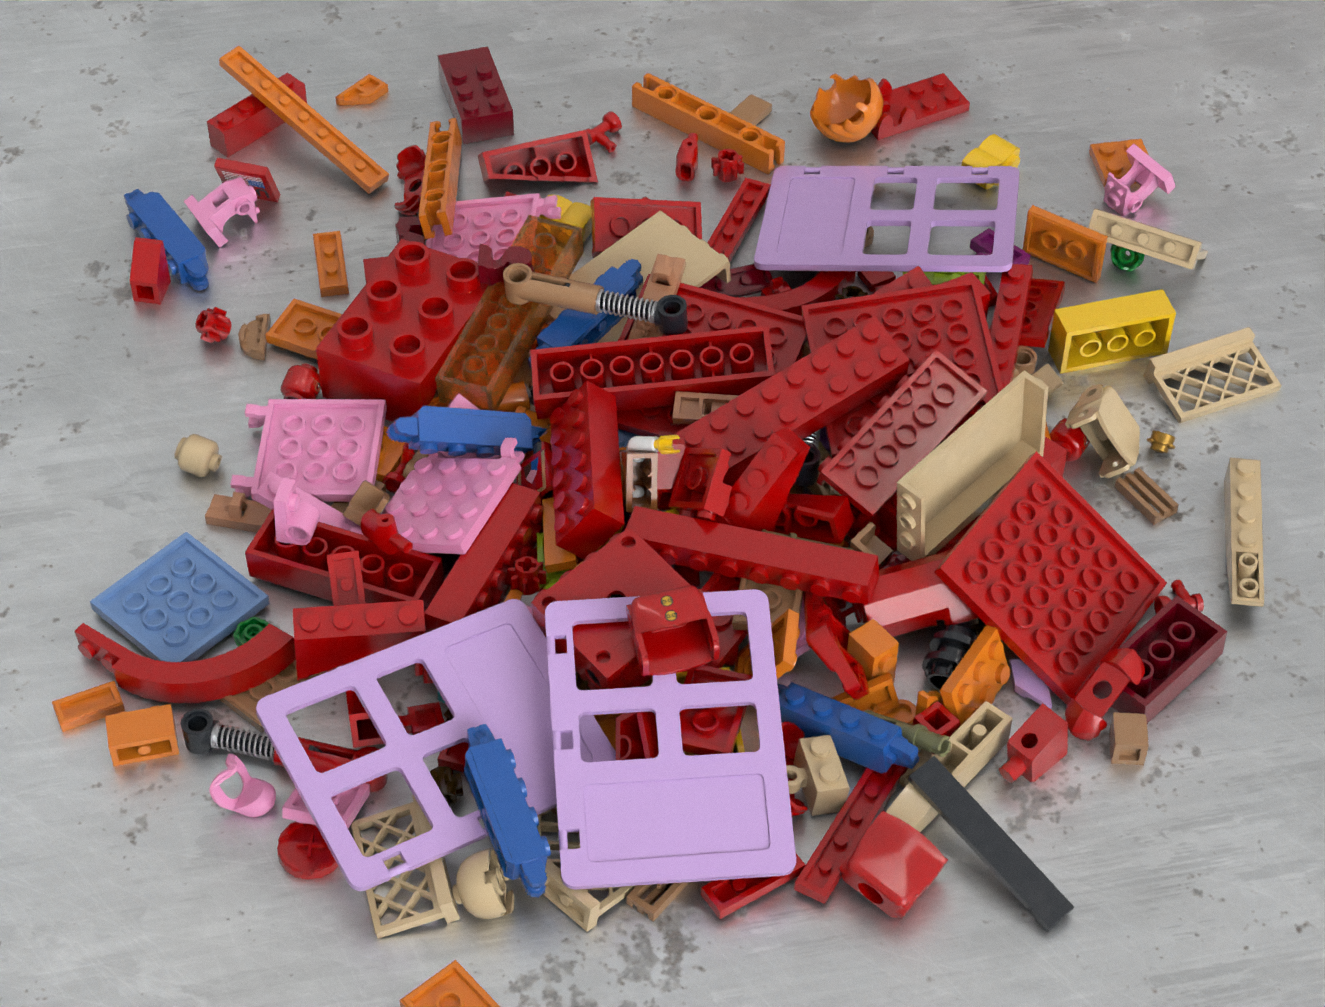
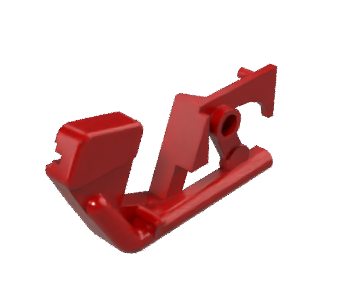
M804 591L805 634L808 647L814 651L831 672L837 673L844 691L854 700L863 698L870 693L864 668L847 652L848 636L851 632L847 629L846 617L855 612L854 607L852 606L841 612L831 597H825L829 605L828 607L821 596Z

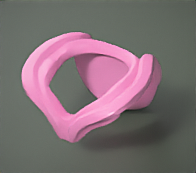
M228 754L225 763L227 769L219 773L210 785L209 791L212 799L218 806L248 817L256 818L267 814L275 804L276 791L274 787L264 780L252 778L243 762L236 755ZM237 772L241 777L243 788L237 798L231 799L223 792L220 784Z

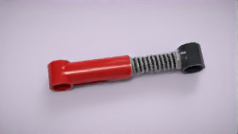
M205 709L190 710L181 719L180 724L186 748L194 754H204L214 748H222L223 750L227 749L229 752L233 750L234 753L249 754L252 757L255 755L256 758L272 759L274 765L284 767L266 733L262 735L261 732L256 733L255 730L251 733L250 729L245 731L244 728L240 730L239 727L234 728V726L229 728L228 724L223 725L219 721L213 720L212 714ZM298 737L312 765L319 773H324L379 750L376 747H364L355 750ZM387 774L366 782L370 784V793L384 788L388 779Z

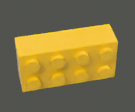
M1163 289L1055 309L1048 352L1060 374L1167 354L1176 311Z

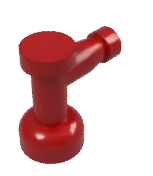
M609 111L604 114L602 123L592 129H586L589 145L597 141L609 153L616 149L617 145L604 134L607 131L615 133L622 128L621 121L614 112Z
M407 442L403 445L401 461L396 471L387 473L382 481L383 484H386V489L394 494L406 479L403 476V472L407 463L416 454L414 449H409Z
M1175 580L1171 583V588L1176 593V596L1198 611H1203L1204 601L1200 593L1190 596L1181 580ZM1168 596L1155 597V614L1171 601Z

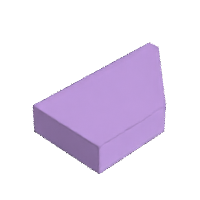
M1010 659L1009 667L1014 692L1024 698L1029 697L1040 705L1043 703L1051 709L1052 702L1048 686L1021 659Z

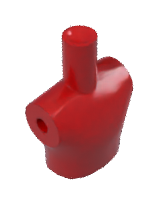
M696 133L688 134V138L682 141L676 155L675 172L677 178L682 181H692L695 177V170L698 168V135Z
M370 509L362 516L361 531L363 535L383 553L391 555L399 550L404 553H409L412 550L413 543L398 533L393 515L387 513L380 514L375 509Z

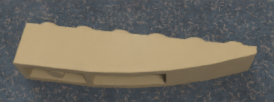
M1230 457L1224 479L1226 564L1231 604L1263 607L1261 460Z
M985 701L950 737L948 741H951V748L948 754L944 757H940L937 754L933 756L965 787L1007 744L1013 718ZM910 782L886 811L919 832L939 814Z

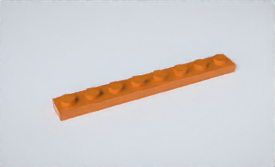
M237 46L219 58V66L368 194L388 181L389 173L242 47Z

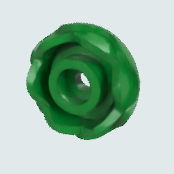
M1114 244L1110 248L1112 263L1119 269L1133 271L1144 261L1145 254Z
M251 617L240 622L233 633L236 645L239 647L248 642L269 623L258 617Z

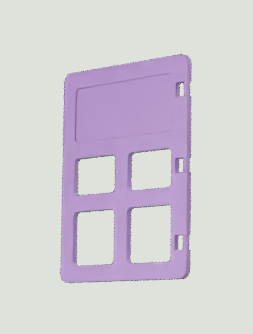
M1012 166L778 167L774 170L754 256V265L759 270L909 272L917 266L923 272L1009 271L1013 263L1019 169ZM877 183L917 184L913 209H870L874 185ZM940 183L999 184L997 208L995 210H935L936 187ZM870 226L911 227L907 253L903 255L863 254L867 228ZM935 226L994 227L993 253L991 255L928 254L931 228Z
M756 589L703 592L711 616L743 615L746 617L752 678L746 681L680 684L677 682L676 673L652 675L653 683L647 687L579 690L576 686L573 627L577 624L628 621L626 605L631 604L635 598L640 596L555 601L546 607L545 626L561 879L566 887L576 890L785 876L794 870L796 865L794 833L769 602L764 592ZM555 639H566L567 653L556 654ZM751 705L756 709L760 746L758 751L694 756L684 754L680 711L684 709ZM648 711L655 714L659 751L657 757L585 762L582 760L579 734V718L581 716ZM573 733L574 749L562 750L561 734ZM568 832H579L580 848L568 849Z
M511 599L263 697L257 703L256 715L347 883L356 891H366L389 881L392 877L414 870L488 836L486 828H482L478 821L482 819L479 810L463 817H457L453 814L423 761L425 757L461 742L468 743L467 729L487 724L494 738H502L506 750H512L516 761L515 774L517 778L522 777L526 785L527 797L525 799L528 807L533 806L537 815L557 807L547 641L527 606L520 600ZM421 663L454 718L416 735H410L406 732L377 679L412 664ZM352 690L358 696L385 747L324 773H319L312 765L286 716L345 691ZM593 715L581 716L579 718V734L582 760L585 762L615 761L616 752ZM573 733L561 734L562 750L574 749ZM392 771H399L430 823L432 830L371 857H365L361 854L331 798ZM400 855L404 863L388 870L383 861Z

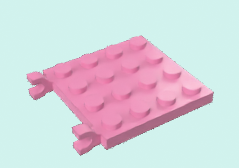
M540 193L456 201L453 234L445 236L442 225H434L432 231L435 230V237L427 239L426 246L459 258H469L477 263L480 244L487 245L492 249L494 260H499L503 253L511 246L524 247L531 252L533 257L540 215L543 214L549 219H561L562 210L561 207H556L558 200L556 195L541 199ZM539 255L532 258L534 272L551 275L552 269L551 266H547V255Z
M269 399L267 406L246 404L245 416L249 417V428L263 426L254 477L232 475L231 488H235V492L245 493L246 498L251 495L252 500H254L256 492L269 472H272L282 479L283 477L294 479L296 487L322 502H350L364 480L375 486L387 411L386 400Z
M516 438L504 439L500 449V459L447 458L439 451L429 454L428 457L422 458L415 463V470L411 471L401 483L399 489L381 514L387 513L394 516L398 533L413 543V550L423 553L466 554L522 469L519 463L525 455L523 451H514L518 443Z

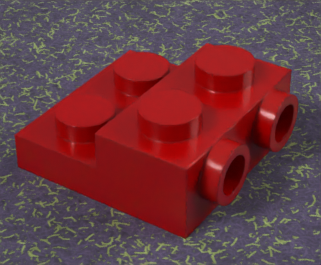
M685 448L668 507L680 511L679 515L712 522L715 521L716 516L724 517L725 510L730 502L729 496L732 486L722 482L729 468L728 462L731 452L722 448Z

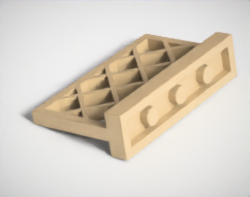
M1094 209L1088 226L1089 229L1108 236V243L1191 270L1194 269L1197 260L1206 258L1208 252L1201 249L1203 242L1099 209Z
M1250 327L1151 358L1143 375L1148 384H1155L1179 424L1279 391L1282 386L1253 343L1255 334ZM1249 353L1254 360V364L1250 365L1237 360L1238 356ZM1221 362L1230 365L1231 368L1229 373H1225L1212 368L1213 364ZM1234 367L1249 372L1248 381L1233 376ZM1196 370L1205 373L1204 382L1187 376L1188 372ZM1254 374L1265 378L1269 384L1261 386L1253 383ZM1209 376L1226 381L1224 388L1208 384ZM1171 378L1181 382L1179 390L1168 387L1164 380ZM1229 382L1245 388L1244 393L1236 394L1227 391ZM1184 384L1201 389L1199 396L1196 397L1182 392ZM1204 391L1220 396V399L1213 403L1202 399ZM1181 399L1195 404L1193 410L1183 412L1178 404V400Z
M412 795L413 802L352 822L351 828L354 841L363 856L371 857L375 852L380 853L387 850V848L380 846L388 833L400 837L396 843L398 845L432 830L414 795ZM411 815L412 821L405 832L393 827L399 818ZM371 827L381 829L373 842L362 838L361 830ZM400 855L384 861L388 870L395 860L404 863ZM444 856L416 868L426 875L418 887L406 882L413 872L411 870L401 873L399 878L392 877L387 881L394 885L385 898L375 894L374 890L377 886L366 890L373 926L378 939L441 918H445L447 923L460 919ZM401 888L414 893L405 906L393 902ZM421 897L433 903L434 909L422 913L413 911ZM388 907L400 912L394 922L382 925L381 918Z
M557 807L537 815L539 820L537 829L540 837L541 831L558 832V823L541 822V817L550 811L557 816ZM548 840L550 850L560 851L559 841ZM568 842V849L580 848V842ZM547 858L545 869L547 880L543 895L586 932L597 925L600 915L624 899L635 887L570 889L562 882L560 859ZM589 890L608 891V897L599 902L589 894Z

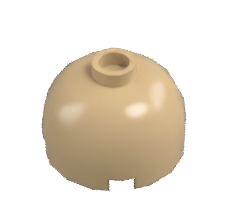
M488 848L468 856L460 864L456 874L457 884H454L452 887L457 904H463L469 913L481 919L501 917L513 913L514 893L513 890L506 893L505 881L509 880V878L503 875L494 850Z

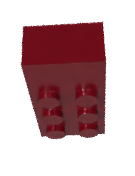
M488 46L437 55L439 80L452 116L457 120L463 145L514 135L513 109Z
M1174 597L1118 648L1134 649L1142 659L1145 674L1138 685L1129 682L1111 707L1119 713L1145 714L1148 724L1223 654L1228 631L1180 597ZM1105 681L1097 683L1093 688V694L1100 699L1107 698L1112 692V686Z

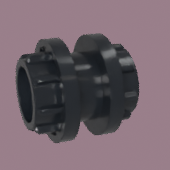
M949 625L944 630L933 634L929 644L932 652L927 653L922 662L924 675L927 677V682L933 688L940 691L977 639L978 635L974 631L959 625Z

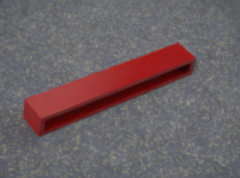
M638 506L634 507L625 528L626 530L631 527L669 565L676 564L691 567L697 571L715 572L726 577L745 578L759 584L777 585L788 590L799 589L821 597L829 596L843 599L850 603L869 605L879 577L878 555Z

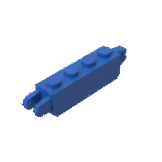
M136 189L131 193L124 194L125 203L129 211L126 218L130 227L133 230L137 229L141 238L163 241L170 276H175L181 284L188 282L193 289L198 291L209 287L208 279L205 276L209 269L205 247L160 193L149 192L144 194L139 189Z
M628 259L618 269L611 266L593 284L603 286L604 293L608 290L609 294L613 291L614 295L618 292L619 296L623 293L624 297L628 294L629 298L633 295L635 299L637 297L636 290L643 283V276L640 274L641 263L635 259ZM570 309L563 310L536 337L538 343L536 349L597 343L624 316H615L614 313L610 315L609 312L605 314L604 311L594 315ZM531 356L528 358V364H529V367H530V368H531Z
M423 406L411 417H399L396 419L395 423L388 426L386 433L391 441L407 442L409 449L420 450L421 454L448 451L450 456L476 453V456L479 458H490L494 455H501L500 449L505 438H516L518 443L514 451H523L524 454L528 451H533V445L537 442H542L539 438L547 429L532 426L531 419L525 413Z
M777 682L781 722H791L804 731V738L831 735L839 756L881 774L886 772L892 764L913 769L919 762L918 747L909 743L902 736L900 726L793 682L788 686L778 684Z
M487 724L467 729L469 749L465 754L464 773L499 865L505 877L511 880L520 878L527 895L539 898V896L545 893L547 880L545 869L547 856L551 855L547 838L545 836L540 837L538 832L539 820L533 806L528 807L525 799L527 797L525 782L522 777L517 778L515 774L516 761L511 749L506 750L502 738H494Z

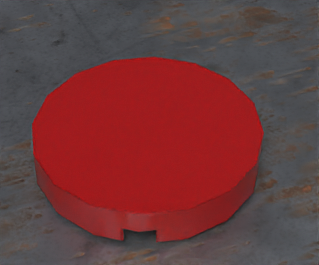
M295 821L289 824L280 834L277 846L278 859L284 870L292 876L306 880L317 879L332 873L338 867L316 825L302 824Z

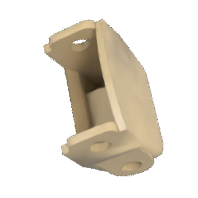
M1097 384L1088 388L1081 394L1079 401L1069 412L1065 425L1067 428L1075 429L1080 427L1103 460L1099 475L1101 478H1110L1126 472L1131 466L1135 465L1139 454L1140 427L1112 386L1103 387L1102 384Z

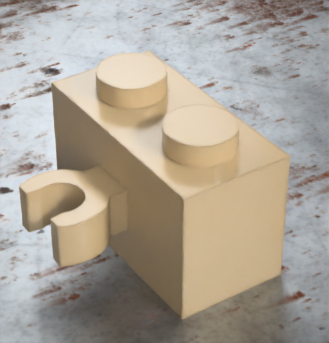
M831 735L799 739L793 761L794 766L786 765L787 778L793 780L788 781L789 794L796 793L802 788L811 816L839 812L846 802L850 787Z

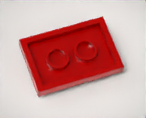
M702 665L688 670L683 684L750 680L752 676ZM747 705L684 709L680 711L683 751L698 755L733 753Z

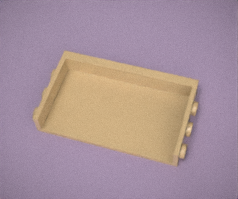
M659 211L566 279L593 284L611 266L618 269L628 259H635L641 263L640 274L643 276V283L636 290V295L639 296L648 274H651L657 254L686 259V267L681 283L695 287H701L715 275L728 283L731 281L730 262L724 254H719L705 240L693 235L686 226L678 224L665 213ZM534 302L537 321L548 325L563 310H566L565 308ZM623 317L597 343L618 341L628 317Z
M1024 370L897 482V551L911 561L936 554L989 506L1031 454L1037 451L1043 457L1049 386L1040 378L1034 377Z

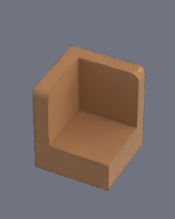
M364 480L346 506L343 516L361 527L362 516L370 509H375L378 513H381L388 503L390 495Z
M870 522L850 541V548H853L854 551L878 555L880 568L892 556L893 550L875 536L876 525Z
M1113 712L1109 729L1111 764L1144 765L1149 747L1147 718L1145 714Z

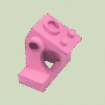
M1135 144L1126 150L1129 162L1132 165L1131 169L1121 179L1115 178L1110 172L1104 188L1103 201L1109 208L1114 209L1121 216L1129 212H1136L1141 207L1143 201L1158 187L1167 194L1176 187L1172 174ZM1135 182L1138 183L1141 187L1131 193L1129 187Z
M241 177L225 181L199 202L193 195L184 200L192 214L219 248L228 242L223 235V227L230 217L235 214L249 215L257 223V214L260 213L259 207H255L254 201H257V195L251 185L248 186Z

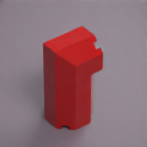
M951 550L879 570V577L869 605L852 603L857 623L862 622L865 624L874 618L892 637L929 626H937L936 620H944L945 626L977 619L978 616L934 573Z

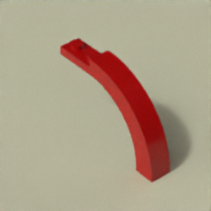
M820 271L807 283L787 292L769 296L735 298L802 316L801 305L834 301L836 294L842 295V288L853 285L857 271Z
M359 551L327 555L333 605L366 604ZM352 690L345 691L353 748L384 744L356 693Z
M82 623L74 631L79 643V651L88 659L94 658L98 660L108 671L114 673L118 687L137 696L160 702L199 703L240 694L273 678L296 660L294 637L270 623L255 637L236 649L212 658L190 662L159 661L138 655L85 623Z

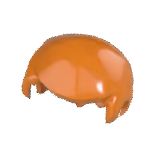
M836 73L832 74L829 77L834 79L832 87L828 90L818 88L816 100L810 110L811 119L816 128L831 140L845 143L859 141L871 132L880 119L883 109V97L877 83L870 77L859 80L854 75L845 80Z

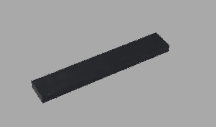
M935 756L909 776L908 781L1047 932L1074 909L1070 901Z

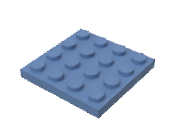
M185 532L92 599L90 604L94 612L151 659L167 662L195 661L236 630L240 622L253 617L269 605L270 602L269 596L192 535Z

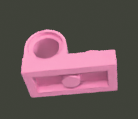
M283 477L273 500L276 541L307 545L314 534L320 519V513L314 506L300 502V494L296 493V482L294 479Z

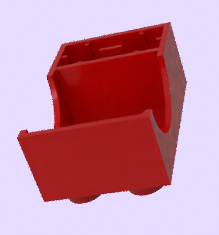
M401 239L316 347L322 397L325 399L386 400L387 411L385 420L395 423V420L399 417H411L421 407L428 406L431 403L441 376L450 361L458 353H467L468 359L481 356L491 343L495 335L485 332V324L498 306L505 308L504 284L499 282L489 286L488 284L480 283L478 263L472 259L459 258L428 248L420 242Z

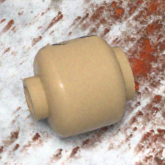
M191 434L187 438L183 437L176 448L174 457L178 460V466L181 470L198 477H206L211 471L216 472L222 461V455H219L218 444L198 434Z

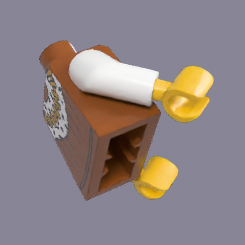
M664 435L660 437L635 436L629 440L626 450L619 451L623 506L630 515L635 506L659 511L657 509V452L659 451L661 454L679 453L680 450H675L672 446L673 439H680L678 435ZM675 509L664 511L679 515V512Z

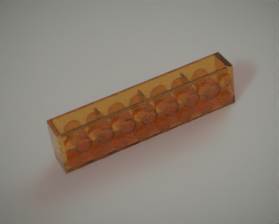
M528 215L511 245L524 247L531 252L534 272L566 279L570 278L584 252L582 229L580 227ZM499 282L493 286L488 285L435 378L439 402L450 404L453 398L460 393L480 410L497 411L554 306L532 301L521 305L513 304L506 298L504 283Z

